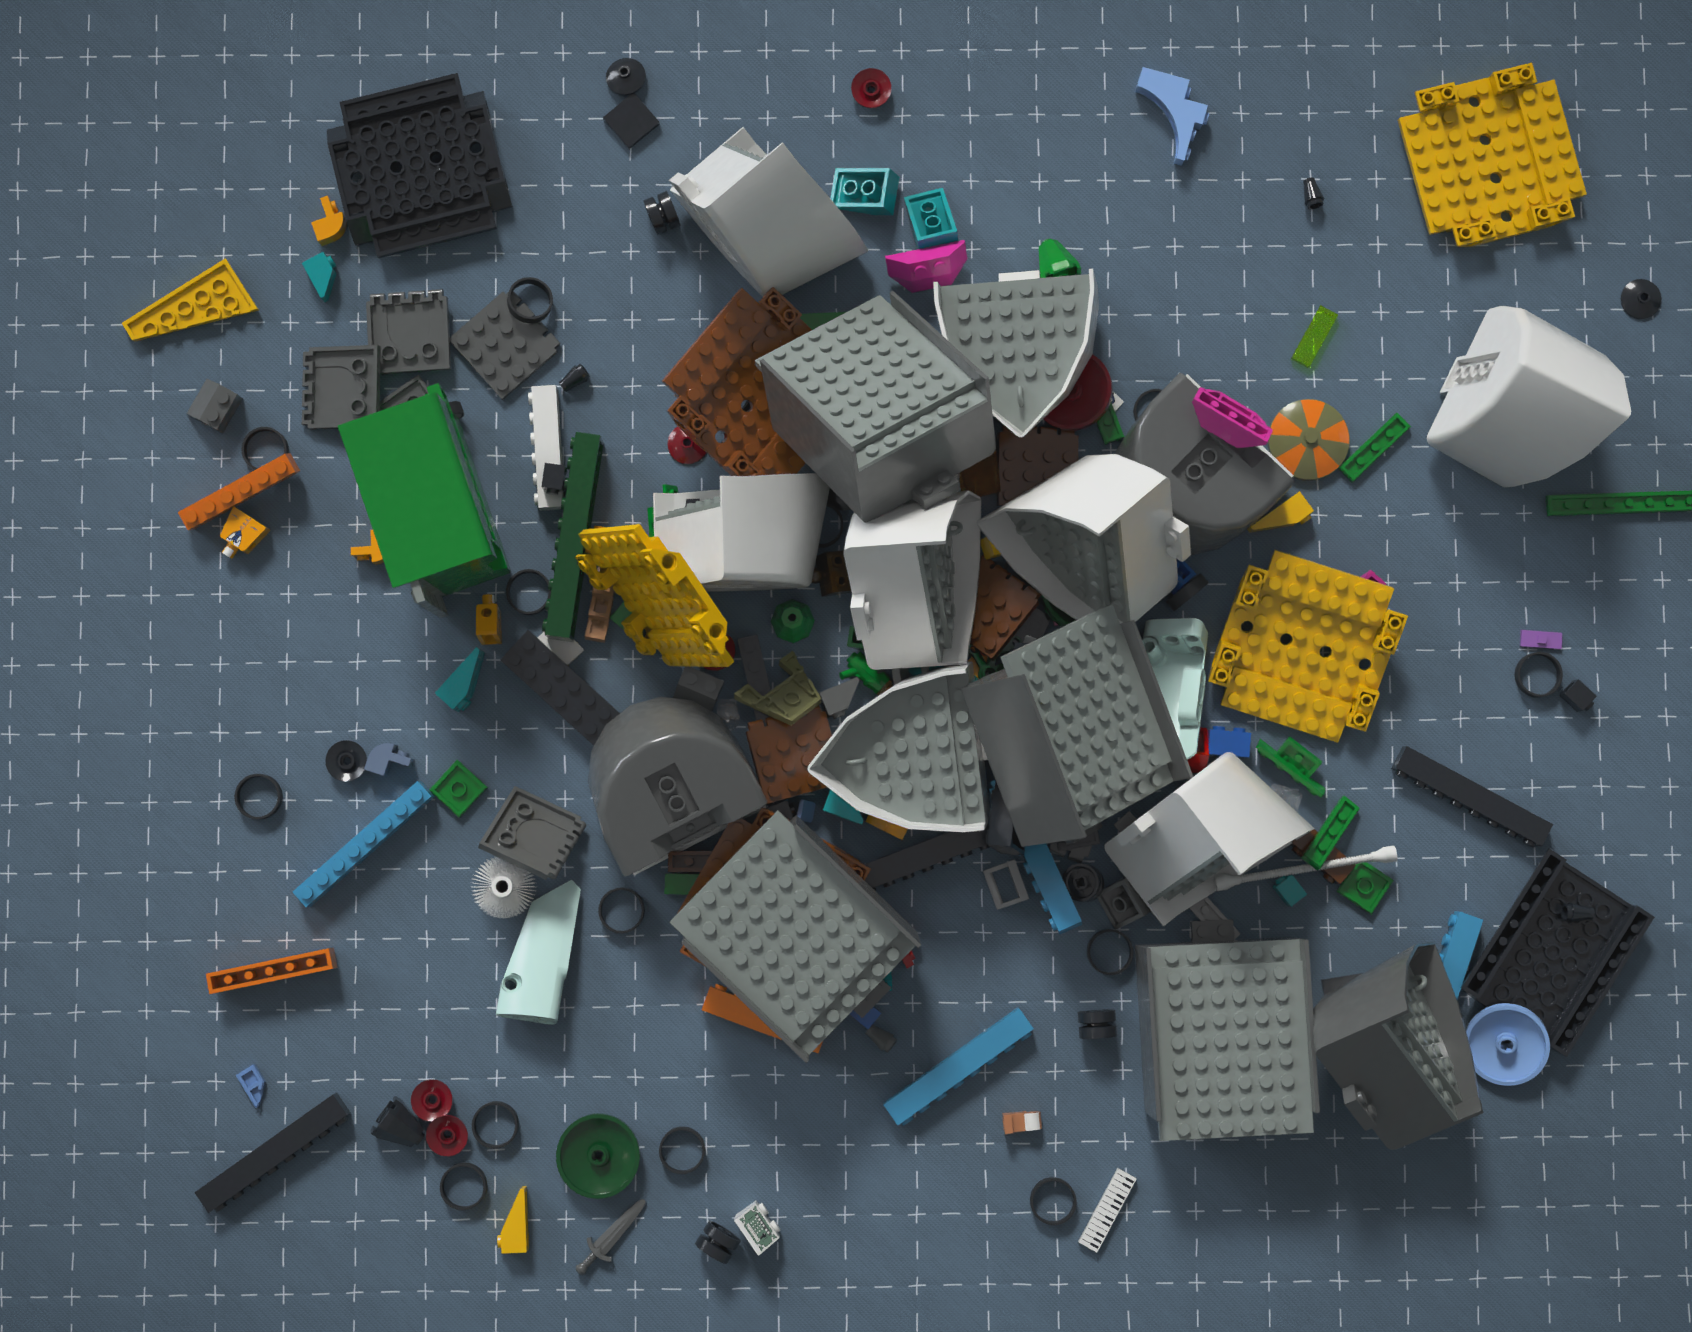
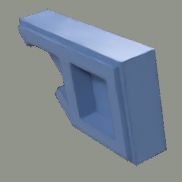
M253 1064L237 1074L236 1077L255 1108L260 1106L266 1081L256 1064Z

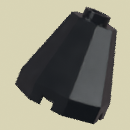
M397 1096L393 1097V1102L391 1100L388 1102L376 1119V1122L379 1123L377 1128L375 1126L371 1128V1134L376 1138L412 1147L414 1144L418 1145L424 1137L422 1133L424 1128L403 1100Z

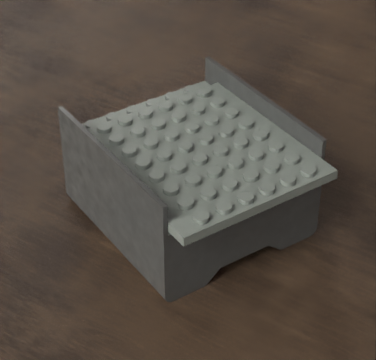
M894 291L890 292L891 305L879 295L755 360L756 367L762 372L773 430L865 523L886 514L911 499H914L926 510L960 491L959 481L954 475L989 457L996 449L989 377Z
M1113 604L1107 605L1000 657L1005 669L987 675L961 688L1021 847L1065 841L1066 844L1075 843L1103 827L1101 821L1173 781L1193 777L1134 620L1120 623Z
M779 810L670 921L683 935L681 943L806 1063L809 1061V1055L853 1010L863 1018L891 989V986L884 978L915 946L918 948L921 946L917 931L797 815L789 821Z
M1233 919L1190 921L1191 942L1135 945L1145 1112L1158 1121L1159 1140L1314 1133L1312 1111L1320 1113L1313 1036L1314 1015L1309 940L1294 937L1234 940Z

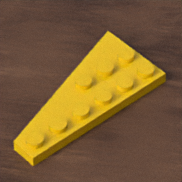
M225 258L122 322V325L130 338L135 342L259 311V309Z

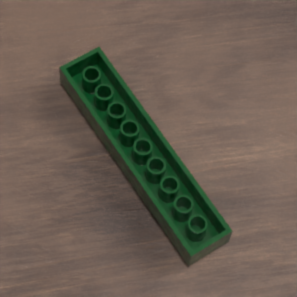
M576 432L575 437H572L570 442L572 457H569L567 462L569 478L566 477L564 482L566 498L563 497L561 501L563 518H559L558 521L560 538H556L555 541L557 558H553L551 569L554 571L553 579L550 578L548 590L551 591V597L546 600L545 611H548L547 619L543 620L542 631L545 632V636L552 640L574 642L584 572L579 568L575 556L586 554L578 534L585 529L591 528L604 446L601 436L596 434Z

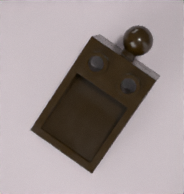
M844 550L825 552L816 556L817 568L814 567L811 583H820L822 597L852 593Z

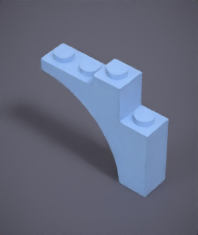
M1143 67L1135 92L1152 100L1168 118L1176 142L1174 164L1182 166L1184 160L1188 161L1191 149L1188 148L1190 141L1193 142L1196 129L1200 130L1203 124H1207L1209 113L1206 110L1208 105L1187 100L1191 91V87H1188L1189 79Z

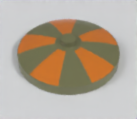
M1314 399L1292 402L1281 409L1270 424L1273 432L1267 442L1268 450L1294 475L1292 478L1304 481L1324 478L1333 473L1343 463L1348 453L1350 437L1347 424L1341 414L1325 402Z

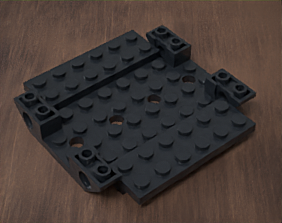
M458 73L339 102L344 125L327 129V144L345 218L355 246L374 242L377 257L383 258L495 230L497 227L493 212L513 207L484 91L464 96ZM480 144L482 146L479 153H472V145ZM434 154L442 155V160L439 163L431 161V157ZM396 163L402 165V170L399 173L392 172V166ZM356 173L363 175L359 183L352 181V177Z

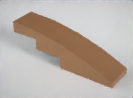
M613 585L607 590H597L593 587L585 640L605 643L615 596Z

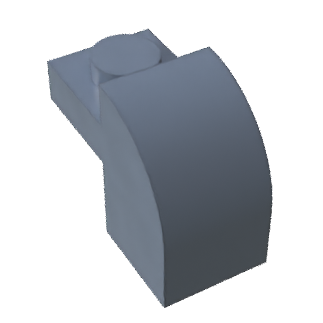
M385 743L378 745L370 752L364 770L387 776L392 761L412 767L414 759L409 758L410 753L400 750L396 754L395 751L398 745Z

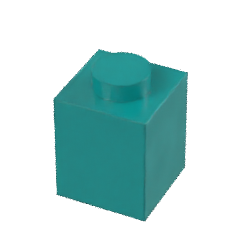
M1292 874L1278 877L1275 880L1276 884L1273 886V889L1287 907H1292L1307 895Z

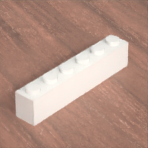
M556 385L531 386L532 392L528 393L529 405L533 407V412L529 413L530 425H534V433H531V444L535 445V453H532V464L536 465V473H533V483L537 485V493H534L535 506L538 505L541 511L561 509L564 493L559 492L558 495L547 494L546 490H543L541 487L545 463L562 465L558 388Z

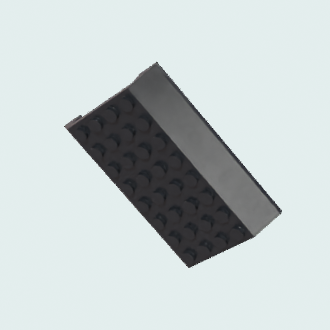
M1548 848L1460 988L1485 1007L1510 1003L1529 1009L1545 1025L1550 1040V1048L1568 1057L1655 917L1639 906L1629 904L1566 863L1567 859ZM1571 902L1592 907L1595 911L1594 919L1568 923L1561 917L1562 906Z

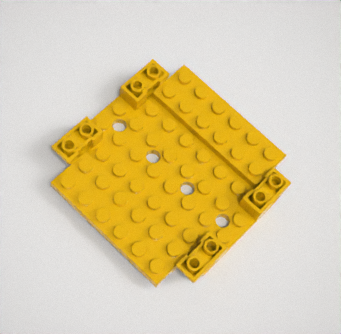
M1528 63L1493 72L1487 78L1459 85L1451 82L1414 92L1421 113L1401 117L1397 121L1429 235L1453 231L1457 247H1473L1549 228L1575 217L1571 200L1585 197L1587 193L1555 79L1535 84L1537 79L1533 64ZM1469 98H1476L1479 105L1477 107L1471 106ZM1480 136L1488 137L1489 144H1481ZM1497 174L1500 177V182L1493 183L1490 175ZM1502 212H1507L1510 215L1511 220L1509 222L1501 219Z
M640 524L585 529L578 534L583 547L591 553L575 556L579 568L590 578L589 582L595 589L607 590L613 585V590L625 601V607L632 614L622 621L621 624L624 627L625 634L635 642V647L639 653L654 655L656 649H658L662 654V660L668 666L729 667L734 663V660L725 649V642L729 640L726 636L727 621L680 553L668 551L658 536L649 537ZM596 565L600 567L599 572L596 569ZM643 629L646 631L645 637L642 635Z
M1275 549L1266 570L1248 565L1233 600L1213 658L1208 679L1209 682L1226 687L1220 704L1337 743L1345 723L1346 726L1366 732L1380 695L1378 688L1390 655L1395 654L1408 615L1387 610L1394 588ZM1244 621H1250L1253 624L1250 631L1246 632L1241 629V624ZM1286 633L1292 636L1291 642L1288 644L1281 643V636ZM1324 646L1331 648L1330 655L1326 657L1320 655V649ZM1362 659L1370 660V666L1367 669L1359 667V662Z

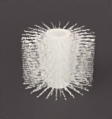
M494 857L495 860L493 862L489 860L487 861L488 863L484 862L487 868L481 865L486 872L478 868L486 875L475 871L485 877L482 879L492 884L474 887L487 888L473 890L475 892L483 891L473 894L476 896L483 894L474 898L479 899L475 903L485 906L483 909H486L491 915H496L495 917L500 916V918H504V913L505 918H507L506 914L508 918L517 916L518 913L524 912L521 906L524 909H527L525 905L530 906L522 899L528 902L531 901L523 896L531 897L519 893L523 891L516 889L535 887L521 886L534 884V882L525 883L535 880L534 878L527 879L534 875L527 876L530 872H526L522 868L519 869V867L513 866V864L505 860L503 863V859L498 861ZM506 881L508 890L503 893L500 890V885Z

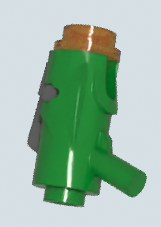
M861 651L858 654L853 652L846 660L849 663L847 665L849 669L839 672L841 680L852 676L858 677V679L863 681V685L875 692L877 696L894 686L890 676L884 669L874 670L868 667L866 656Z

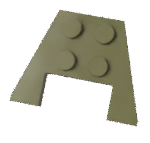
M793 651L779 660V666L790 675L789 678L765 696L760 695L747 684L734 693V699L791 726L821 704L819 693L812 681L806 676L803 666L799 664L797 656Z

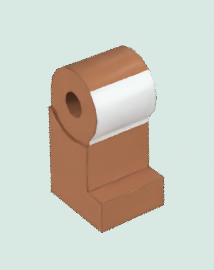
M1040 1111L1002 1113L1005 1134L1042 1129Z

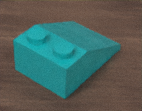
M836 168L830 199L840 210L870 215H893L900 177L890 168Z
M943 188L904 197L917 249L958 241L957 228Z
M478 647L471 652L435 692L441 700L457 712H460V710L465 711L472 703L470 699L473 697L485 652Z

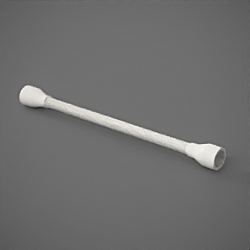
M1394 845L1387 846L1376 852L1364 854V856L1359 855L1351 858L1346 857L1325 861L1320 869H1330L1364 862H1397V852ZM1304 864V866L1286 867L1241 876L1224 873L1214 875V884L1216 891L1228 890L1240 883L1251 882L1252 880L1257 881V879L1262 880L1270 877L1275 878L1312 872V870L1315 871L1316 869L1311 865Z

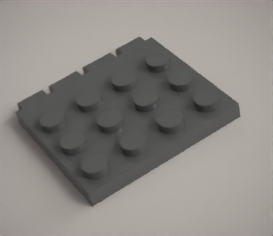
M443 289L428 290V297H426L425 290L409 291L408 299H406L405 292L388 293V300H386L385 293L370 294V301L366 302L368 345L381 346L380 375L451 370L448 297L444 296Z
M504 291L450 337V342L502 400L558 352L555 349L561 344L552 333L544 337L549 330L541 321L529 324L514 318L507 306L508 293L505 294ZM513 291L510 295V300L514 309L524 316L535 317V314L525 303L517 307L522 300Z
M381 346L309 347V352H303V367H309V370H303L302 387H308V390H302V407H308V410H302V425L308 426L309 429H338V425L380 411Z
M514 786L481 839L478 848L545 880L548 877L556 879L562 866L568 859L570 851L573 850L583 833L586 823L581 821L580 816Z

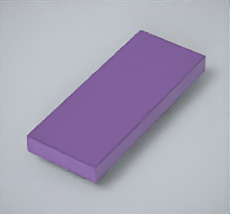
M1521 630L1520 646L1562 649V633Z

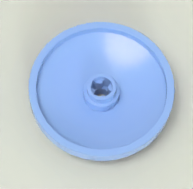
M1502 1003L1489 1006L1477 1013L1466 1028L1475 1072L1491 1083L1503 1086L1525 1083L1537 1076L1548 1060L1550 1040L1545 1025L1536 1014L1520 1005ZM1510 1040L1509 1043H1503L1502 1041Z

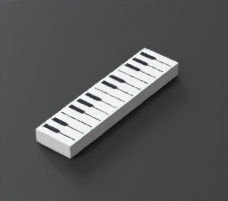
M1117 1168L1078 1241L1079 1243L1098 1252L1136 1181L1135 1177Z

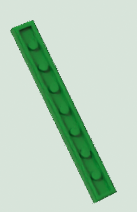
M1692 490L1547 495L1546 512L1547 516L1692 512Z

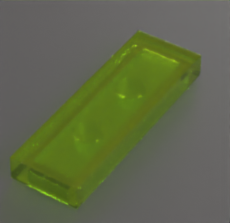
M1320 305L1291 359L1309 368L1338 314Z

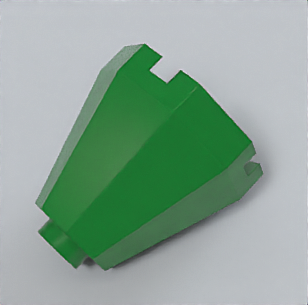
M1046 239L1039 246L1040 278L1081 275L1079 262L1058 240Z
M794 599L777 605L771 619V624L777 638L793 644L809 637L815 622L809 606ZM792 616H795V617H796V620H795V621H789L788 618H791Z

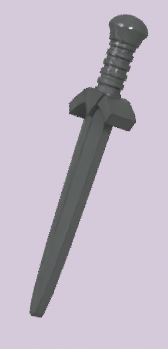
M644 1199L630 1207L594 1243L592 1237L587 1238V1243L592 1253L582 1263L576 1265L577 1273L585 1275L588 1267L597 1258L604 1261H612V1257L606 1256V1254L639 1215L646 1203Z

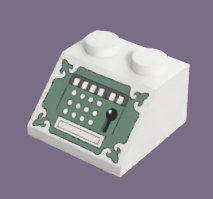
M754 1201L737 1213L734 1221L759 1256L780 1238L778 1232L781 1230L774 1220L771 1222L767 1217L769 1212L764 1204Z

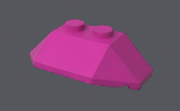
M965 240L885 256L888 276L911 293L933 289V282H938L940 286L952 285L967 261Z
M1200 387L1192 401L1200 426L1236 448L1266 445L1273 432L1256 412L1220 391Z

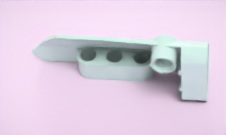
M1196 618L1147 620L1145 622L1142 642L1188 760L1197 753L1206 683L1204 664L1208 632L1204 623Z
M573 880L555 888L531 903L500 985L497 1016L550 1025L557 1023L564 979H566L581 891ZM513 981L516 988L508 990L505 987V982Z

